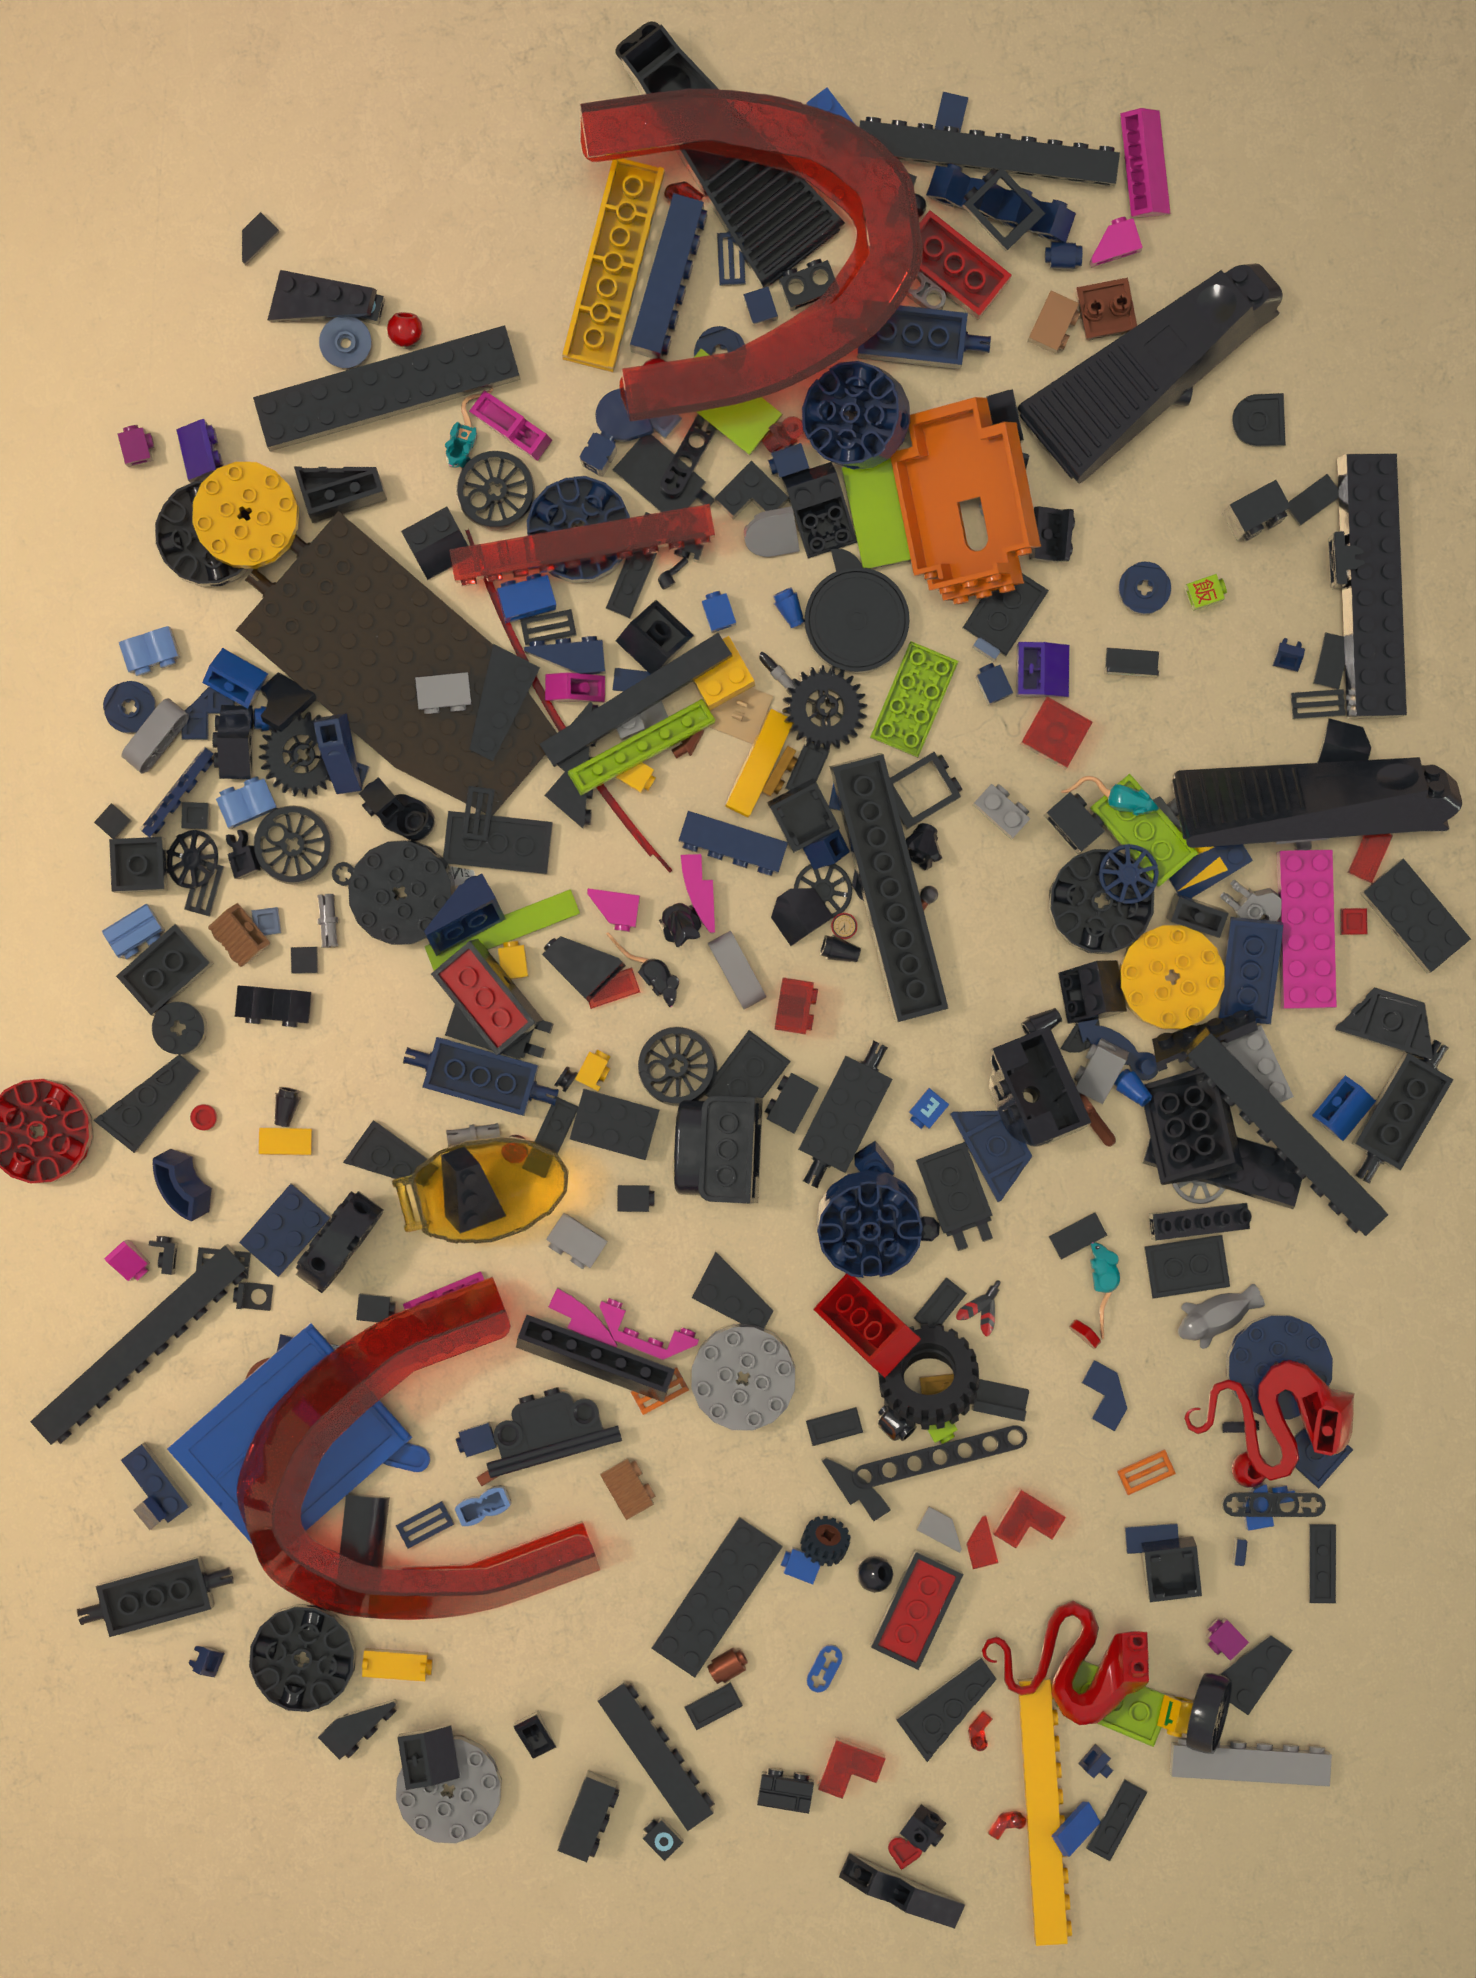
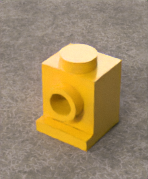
M596 1050L595 1054L589 1051L575 1080L599 1092L601 1087L597 1083L599 1080L604 1082L611 1069L607 1067L611 1056L599 1050Z

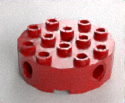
M48 1079L23 1080L3 1090L0 1094V1168L10 1177L30 1184L55 1182L73 1173L87 1157L93 1138L91 1115L83 1099L67 1085ZM42 1125L44 1135L36 1138V1131L33 1129Z

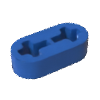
M828 1644L821 1648L807 1675V1685L814 1692H823L829 1687L842 1662V1652L836 1645ZM831 1650L836 1651L837 1661H831L828 1667L823 1666L826 1662V1657L823 1654L825 1652L830 1653ZM821 1669L825 1670L823 1680L826 1681L825 1684H819L818 1687H815L814 1680L811 1677L813 1675L818 1676Z

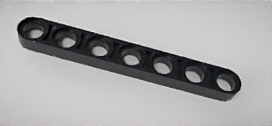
M1009 1426L863 1464L853 1471L852 1481L857 1488L867 1489L1010 1452L1026 1444L1027 1433L1020 1426ZM1012 1430H1016L1021 1434L1022 1440L1018 1445H1013L1008 1441V1434ZM986 1437H992L996 1440L997 1446L992 1452L986 1451L983 1447V1440ZM962 1443L968 1444L972 1449V1453L968 1458H962L958 1454V1446ZM936 1450L944 1451L947 1456L946 1462L942 1465L936 1464L933 1460V1453ZM912 1456H916L921 1460L922 1465L918 1471L910 1470L907 1465L908 1459ZM885 1463L895 1465L896 1475L894 1477L888 1478L883 1474L882 1468ZM861 1469L868 1470L871 1474V1481L868 1484H861L857 1479V1474Z

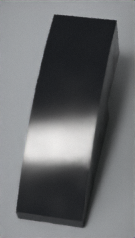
M826 1456L821 1459L850 1505L860 1500L873 1522L891 1511L882 1496L873 1487L860 1489L853 1484V1470ZM857 1474V1479L861 1484H868L865 1479Z

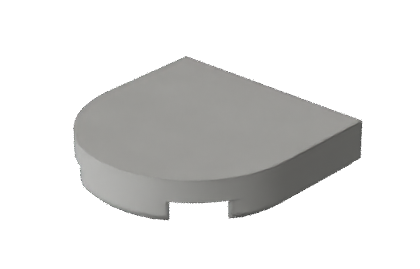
M792 506L761 512L755 515L754 519L745 526V543L752 553L763 557H772L800 551Z

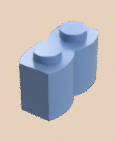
M169 626L119 642L129 673H135L136 676L151 672L150 667L160 664L161 668L176 664L175 659L180 658L171 627Z
M258 776L243 782L245 786L235 790L234 787H230L219 792L220 797L216 798V801L229 829L277 809L265 779L259 780Z
M494 1486L484 1491L481 1496H471L462 1500L456 1506L455 1511L461 1526H472L482 1521L485 1516H494L504 1512L511 1505V1500L505 1486Z

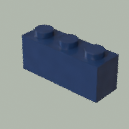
M145 1442L121 1459L148 1497L152 1496L165 1512L166 1517L164 1519L167 1523L192 1506Z

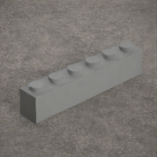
M1178 1738V1742H1171L1170 1775L1181 1778L1330 1786L1332 1755L1330 1752L1325 1751V1747L1309 1746V1750H1299L1298 1745L1285 1744L1283 1749L1273 1748V1744L1257 1743V1747H1246V1742L1231 1741L1230 1746L1220 1745L1219 1741L1214 1754H1205L1188 1748L1186 1746V1738Z

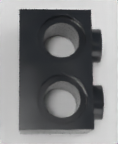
M817 259L807 263V268L797 271V268L782 273L783 277L779 278V284L790 312L839 293V287L828 260L822 262L821 259ZM817 273H824L828 281L823 285H818L813 281V276ZM793 282H798L802 284L803 291L800 294H793L788 289L789 285Z

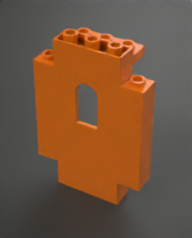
M974 397L911 414L909 432L912 447L896 451L891 457L914 576H924V579L928 582L929 591L939 590L943 601H953L954 605L969 602L968 597L975 595L977 599L992 596L991 591L999 590L1000 593L1014 591L1015 585L1024 583L1019 556L1032 554L1033 548L1041 547L1017 423L1002 422L992 425L988 400L983 397ZM980 497L988 542L982 550L975 551L967 543L959 502Z

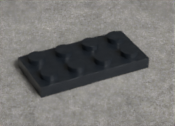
M448 811L443 859L448 864L547 874L553 822L491 815L488 840L481 841L461 838L465 813ZM470 813L467 833L470 834L473 833L474 813ZM480 814L478 835H483L486 816Z

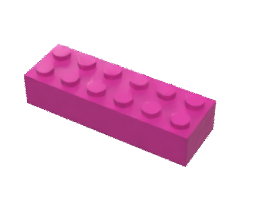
M1333 850L1277 852L1278 895L1281 898V916L1278 922H1283L1279 957L1281 1009L1337 1007Z

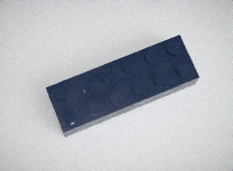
M673 193L630 342L632 353L661 359L663 354L668 355L672 341L669 331L676 328L679 311H676L677 304H683L686 293V286L683 285L684 279H690L693 269V261L690 258L692 254L697 255L700 245V235L697 234L699 229L704 230L708 215L707 210H704L703 201Z

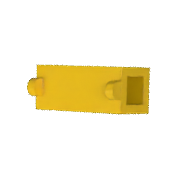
M365 1648L362 1662V1677L425 1682L427 1675H432L433 1659H428V1652Z

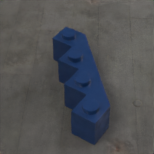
M948 164L947 167L936 166L926 195L943 205L952 208L955 205L965 209L962 206L966 202L963 197L974 186L978 190L985 182L982 179L971 178L962 173L963 169L957 165ZM997 182L973 204L987 220L988 218H993L1011 228H1015L1031 212L1030 208L1013 190H1007L997 185ZM1022 188L1045 212L1028 231L1037 233V237L1046 240L1066 243L1076 213L1068 209V204L1055 199H1053L1052 203L1043 202L1032 196L1033 192Z

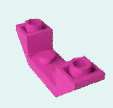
M608 1298L607 1302L602 1300L599 1305L614 1341L664 1360L698 1344L699 1339L695 1338L696 1332L681 1327L680 1331L674 1330L666 1349L662 1347L664 1342L649 1337L648 1341L638 1337L639 1332L627 1327L624 1328V1331L619 1330L626 1312L625 1309L621 1308L623 1303Z

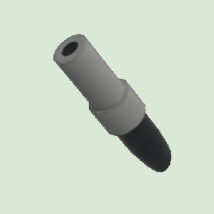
M762 651L759 659L771 672L770 674L773 678L778 680L785 689L788 687L795 689L792 680L785 673L786 671Z

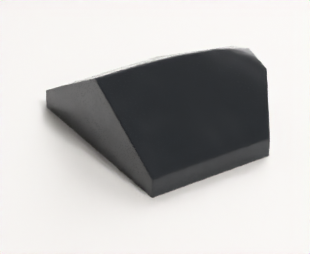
M1328 718L1317 763L1368 760L1371 745L1364 728Z
M815 888L787 890L777 897L771 915L772 920L790 946L834 917Z

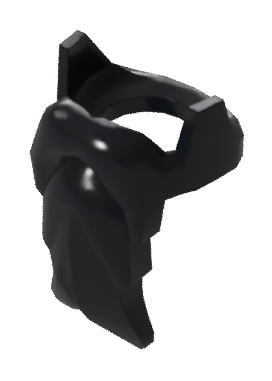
M676 903L667 907L662 912V920L660 919L658 922L668 942H675L676 947H680L687 939L700 938L698 931L701 928V921L692 905L688 907L684 903Z

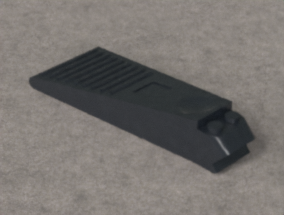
M653 21L647 22L617 45L615 49L617 57L634 81L637 90L725 230L731 236L737 249L743 255L744 260L762 288L768 283L770 285L783 276L782 273L792 269L840 231L839 228L845 224L841 217L681 50L662 24L659 25ZM735 232H743V235L738 238Z
M1257 263L1235 266L1225 273L1220 270L1023 401L1017 407V410L1021 413L1020 417L1071 479L1074 478L1080 484L1253 333L1277 317L1280 313L1277 307L1280 305L1283 297L1282 290L1263 266Z
M1420 757L1179 770L1174 773V779L1172 780L1183 839H1186L1187 846L1190 848L1417 831L1449 830L1447 820L1456 815L1462 807V799L1457 781L1436 765H1422Z

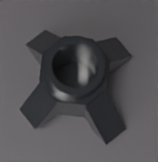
M926 823L918 824L917 828L906 839L911 861L919 864V867L923 870L930 869L932 861L937 862L942 859L937 843L938 831L934 826Z

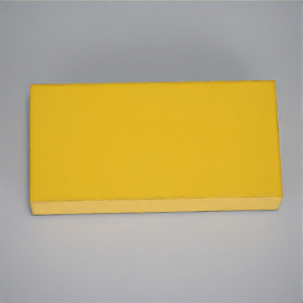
M259 1128V1154L312 1155V1129Z

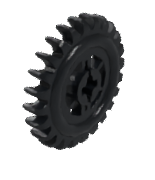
M821 665L818 673L811 667L809 669V677L802 671L800 673L801 682L795 678L792 679L795 689L786 688V692L791 697L783 698V702L788 704L789 707L783 708L782 712L790 714L784 722L793 724L789 729L790 733L799 732L796 737L797 741L804 737L806 738V747L811 742H814L815 750H818L821 744H823L825 750L829 751L831 743L836 749H839L840 740L846 745L850 743L847 735L854 738L858 736L854 728L862 729L864 727L858 720L867 718V715L861 713L860 710L865 709L868 705L859 703V700L864 698L866 694L856 693L861 684L851 685L854 676H850L845 680V671H840L838 675H835V668L831 667L828 673H826L824 665ZM828 690L837 694L838 698L836 699L829 695ZM818 691L819 698L817 700L809 698L812 693ZM839 700H841L843 705V714L838 712ZM807 702L812 704L813 714L809 717L806 712ZM824 702H826V706H831L827 713H825V709H820ZM833 716L840 718L838 723L831 726L830 718ZM816 717L820 720L821 726L814 724L810 719Z
M308 711L304 718L301 715L298 716L282 732L268 726L272 733L271 736L262 735L267 744L259 745V748L266 751L265 754L258 757L261 760H266L261 769L270 770L266 775V779L275 777L273 787H277L281 783L283 784L282 793H286L291 788L292 796L295 797L300 789L302 795L307 797L308 789L315 795L318 793V785L324 790L327 789L325 780L331 781L321 753L320 756L315 755L313 749L318 744L314 722L320 719L321 715H317L312 720L311 712ZM297 735H308L309 738L305 742H299ZM294 737L295 744L291 746L290 750L283 749L286 742ZM298 749H307L305 754L308 757L305 760L302 758L298 760ZM283 752L289 753L290 760L287 764L284 763ZM315 758H318L317 765L309 771L308 765L313 763ZM299 765L303 766L306 772L296 773L293 771Z

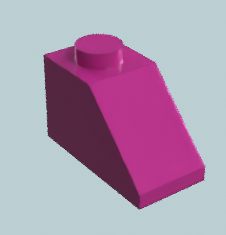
M1120 217L1111 221L1112 225L1107 227L1090 260L1091 268L1142 251L1143 247L1133 218L1127 220L1126 217Z
M568 672L545 674V700L559 702H605V676Z
M587 889L588 896L609 924L615 925L614 930L630 932V927L636 928L640 895Z
M130 1240L120 1243L104 1258L127 1281H131L133 1278L138 1281L149 1271L146 1267L150 1262Z

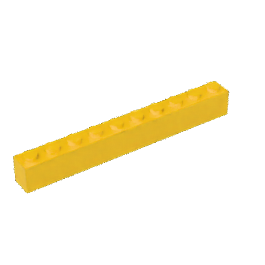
M1045 1677L1034 1694L1019 1695L1034 1940L1036 1946L1068 1944L1067 1937L1072 1936L1071 1920L1066 1921V1910H1070L1069 1894H1064V1884L1069 1883L1068 1868H1063L1062 1857L1066 1856L1062 1855L1052 1838L1053 1833L1063 1824L1065 1819L1064 1815H1059V1805L1063 1804V1790L1057 1787V1778H1062L1061 1762H1056L1055 1752H1060L1059 1736H1054V1726L1058 1725L1057 1709L1052 1710V1699L1054 1698L1052 1696V1683L1049 1677ZM1033 1678L1017 1679L1018 1685L1021 1687L1030 1685Z

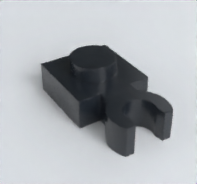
M238 830L239 839L237 842L234 835H226V842L233 849V852L227 855L234 879H242L261 871L255 857L254 846H247V832L245 830Z

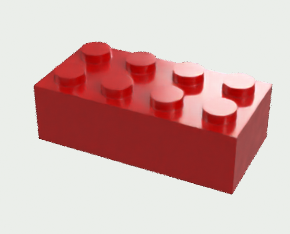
M931 210L928 211L897 250V255L901 256L942 288L946 296L977 320L984 314L1012 276V274Z
M845 1274L813 1309L884 1378L921 1340L856 1277Z

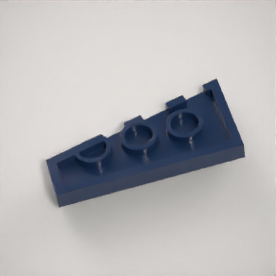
M205 746L140 827V830L149 838L153 833L157 834L165 824L163 820L168 813L173 814L181 804L179 799L184 792L189 793L198 782L195 778L200 771L205 773L214 762L211 758L214 753Z

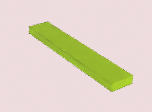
M700 699L569 770L568 775L580 795H583L714 724L716 720L704 700Z
M569 889L505 914V920L438 956L435 955L430 944L424 947L435 971L470 940L479 939L484 947L489 950L505 942L515 940L579 915L580 912L572 891Z

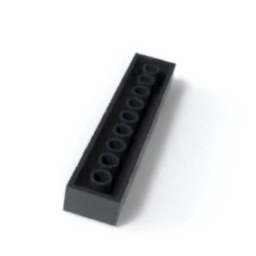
M504 325L255 396L253 400L269 451H274L521 379L506 326Z
M1397 453L1345 454L1337 458L1340 531H1344L1345 546L1355 545L1364 550L1363 554L1355 555V559L1364 560L1365 562L1356 570H1346L1347 584L1342 588L1347 719L1398 718L1407 715Z
M877 753L829 766L894 1020L901 1022L949 1009L884 754Z

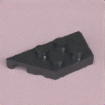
M1374 987L1366 995V998L1357 1004L1351 1013L1335 1028L1337 1032L1427 1060H1433L1426 1004L1418 1000Z

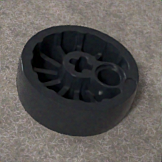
M493 450L480 453L465 464L458 476L456 495L461 510L471 522L485 529L503 530L513 527L527 516L535 498V484L530 470L522 460L508 452ZM500 460L497 477H493L489 461ZM508 462L515 467L504 479H501L504 463ZM482 463L486 464L490 477L488 480L475 469ZM517 471H520L524 476V479L521 481L506 484ZM470 473H474L485 484L469 483L467 479ZM495 484L496 487L502 486L499 496H496L494 493L489 494L492 491L491 485ZM527 485V493L525 495L508 491L515 487ZM465 487L474 488L468 496H465ZM474 495H484L486 497L485 505L482 507L473 506L472 499ZM507 496L525 500L524 504L518 509L507 499ZM502 502L508 504L516 513L506 518ZM495 504L499 506L502 520L492 521ZM489 509L487 519H483L477 515L478 513H483Z
M284 806L270 812L260 822L254 836V853L262 870L271 878L285 884H303L318 877L328 866L333 853V838L327 823L314 811L302 806ZM291 814L301 815L295 833H293ZM286 816L288 828L282 823H277L276 820ZM305 818L312 819L314 825L304 834L300 835ZM281 827L284 831L283 838L277 842L272 841L270 837L271 829ZM317 827H320L323 833L321 838L305 840ZM266 838L275 847L263 849V839ZM297 838V844L300 846L299 849H293L289 852L288 840L294 841ZM324 841L323 852L306 847L308 844ZM282 850V853L268 864L264 854ZM305 851L321 856V860L316 866L306 857ZM287 855L283 872L278 873L273 869V866ZM299 856L312 868L311 871L303 875ZM294 858L297 875L287 876L291 860Z
M669 1027L655 1033L644 1044L638 1059L639 1078L645 1090L656 1100L671 1106H679L683 1100H700L712 1088L717 1075V1058L711 1044L698 1032L685 1027ZM674 1036L676 1037L675 1054L672 1053L665 1041L667 1038ZM681 1036L690 1038V1042L683 1054H681ZM660 1042H662L669 1054L667 1058L654 1051V1048ZM698 1042L702 1046V1050L687 1058L694 1043ZM650 1055H654L657 1058L661 1059L653 1060L648 1064ZM702 1055H707V1064H690ZM676 1060L684 1063V1066L680 1067L681 1072L679 1073L671 1069L675 1065ZM656 1065H663L665 1067V1074L662 1078L656 1079L652 1076V1070ZM691 1069H708L704 1079L691 1072ZM688 1075L702 1082L697 1090L693 1089L687 1078ZM676 1079V1096H666L672 1082ZM681 1079L684 1080L690 1090L689 1095L682 1097ZM666 1082L662 1091H658L654 1087L655 1083L663 1084Z
M1205 1673L1203 1675L1189 1719L1186 1746L1188 1748L1205 1754H1214L1228 1714L1232 1693V1679L1215 1673Z

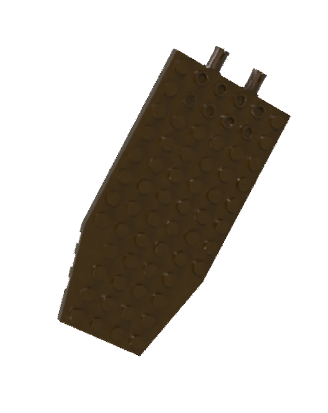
M339 511L311 543H306L295 534L289 549L297 555V560L277 583H272L258 569H253L251 573L259 581H256L250 575L245 579L246 582L262 594L263 599L239 625L236 631L304 690L308 689L315 693L316 700L333 715L347 713L350 729L396 769L464 803L467 800L468 786L495 789L491 812L493 816L545 756L540 743L557 733L528 692L493 761L469 750L493 644ZM468 672L471 705H466V710L451 712L450 707L440 708V713L424 714V709H418L416 677ZM473 792L471 806L474 808L477 805L478 792ZM483 793L481 811L486 813L489 795Z

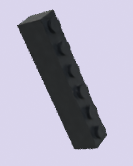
M526 1315L517 1338L516 1348L661 1402L665 1400L675 1369L530 1315Z
M623 1680L600 1696L597 1701L681 1823L689 1831L714 1813L712 1806L715 1803L707 1791L702 1794L697 1786L700 1781L692 1770L687 1772L682 1763L685 1760L678 1749L672 1750L668 1745L667 1741L670 1738L662 1727L657 1729L652 1721L655 1716L647 1705L641 1706L637 1700L640 1695L632 1683L627 1685Z

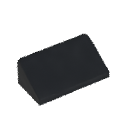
M1013 389L986 396L992 425L1002 422H1016L1020 443L1023 442L1024 437Z

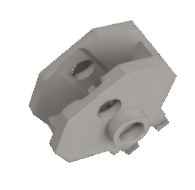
M1233 880L1230 883L1232 888L1244 895L1237 903L1233 897L1225 892L1220 896L1234 909L1238 918L1277 921L1281 916V898L1271 888L1252 891L1250 888L1247 890L1239 882Z

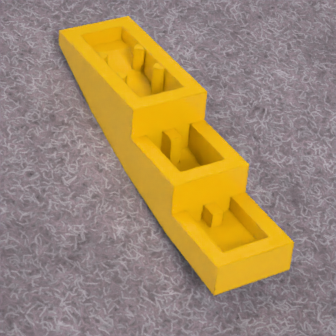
M773 709L769 710L748 757L741 767L725 807L747 818L750 816L785 743L789 729L792 727V723L784 722L788 718L787 716Z

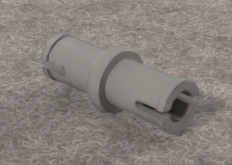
M334 894L317 895L320 916L317 919V924L320 925L321 948L338 947L336 933L338 917H335Z
M498 1123L476 1127L475 1124L469 1125V1128L446 1130L448 1147L468 1143L477 1145V1142L500 1140Z

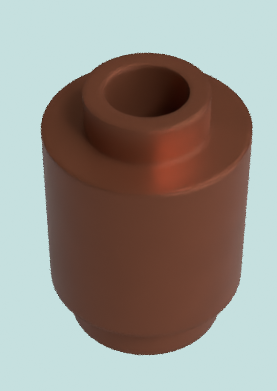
M731 1648L711 1660L712 1663L707 1668L717 1684L722 1681L726 1683L746 1671L745 1665L748 1661L741 1650L736 1651L734 1648Z

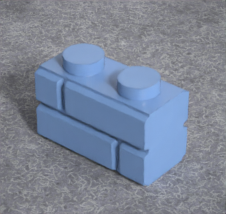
M144 904L102 930V933L118 958L125 957L128 960L140 952L138 947L145 943L148 946L152 945L161 937L160 934L165 930L149 904Z

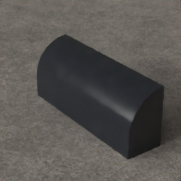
M348 1493L346 1495L335 1600L376 1603L379 1601L390 1497Z

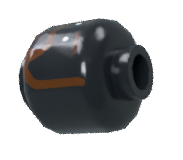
M885 1405L878 1412L880 1415L878 1427L893 1441L899 1439L901 1441L906 1440L917 1428L916 1425L914 1428L908 1426L904 1418L899 1421L894 1417L893 1410L889 1411Z

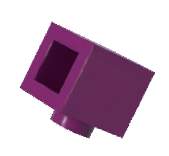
M138 425L127 426L123 428V432L117 433L127 467L153 461L150 449L155 447L151 433L146 434V430L143 427L138 428Z
M1225 1617L1222 1620L1216 1619L1207 1628L1209 1633L1206 1636L1211 1640L1207 1645L1217 1655L1222 1652L1230 1661L1249 1643Z

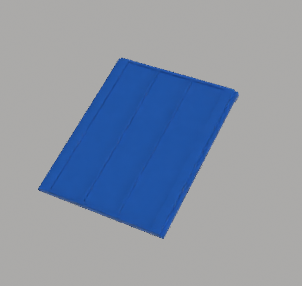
M310 1322L171 1444L167 1450L265 1560L270 1563L392 1454L406 1444L412 1436Z

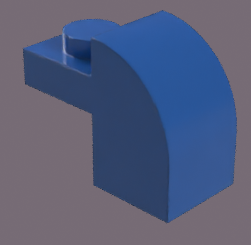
M1262 1483L1255 1486L1249 1492H1268L1267 1484ZM1287 1485L1272 1487V1492H1295L1293 1489H1288ZM1246 1496V1502H1243V1507H1246L1245 1512H1250L1248 1506L1250 1496ZM1258 1497L1254 1500L1253 1507L1257 1512H1263L1268 1507V1501L1264 1497ZM1284 1497L1280 1501V1504L1293 1502V1499L1290 1497ZM1244 1517L1245 1528L1248 1531L1274 1526L1273 1517Z

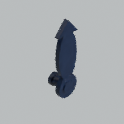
M1099 1019L1077 1023L1082 1043L1088 1039L1091 1045L1097 1046L1102 1038L1129 1052L1124 1065H1129L1131 1071H1135L1140 1080H1150L1158 1074L1159 1070L1154 1054L1137 1052L1135 1046L1120 1033L1104 1026L1095 1025Z

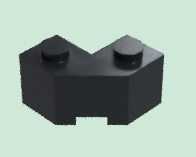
M237 985L235 1017L245 1018V1023L261 1024V1019L282 1021V1026L297 1028L298 1023H309L311 992Z

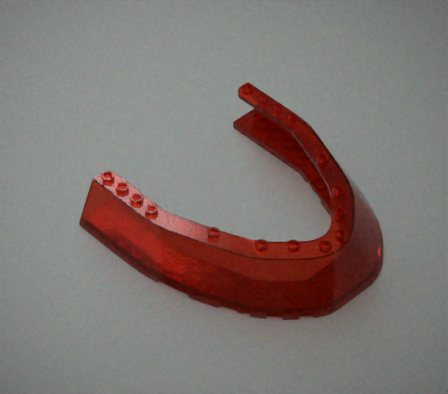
M719 89L675 90L580 104L581 149L583 156L590 162L597 163L689 149L757 163L792 173L808 181L840 206L852 219L856 229L854 249L826 292L810 307L770 332L729 353L621 369L622 377L619 381L620 396L630 422L736 405L790 387L832 365L873 337L894 314L906 297L918 275L923 255V243L914 186L908 171L901 161L877 138L856 126L850 120L839 114L836 115L802 104V102L779 96Z
M493 1276L400 1311L366 1328L363 1332L357 1334L315 1364L270 1409L247 1450L238 1477L237 1500L258 1561L266 1574L280 1587L315 1606L347 1616L417 1620L455 1617L498 1608L600 1571L583 1521L468 1564L377 1567L361 1564L318 1543L307 1534L302 1525L301 1507L323 1455L332 1443L362 1414L414 1371L507 1336L511 1325Z

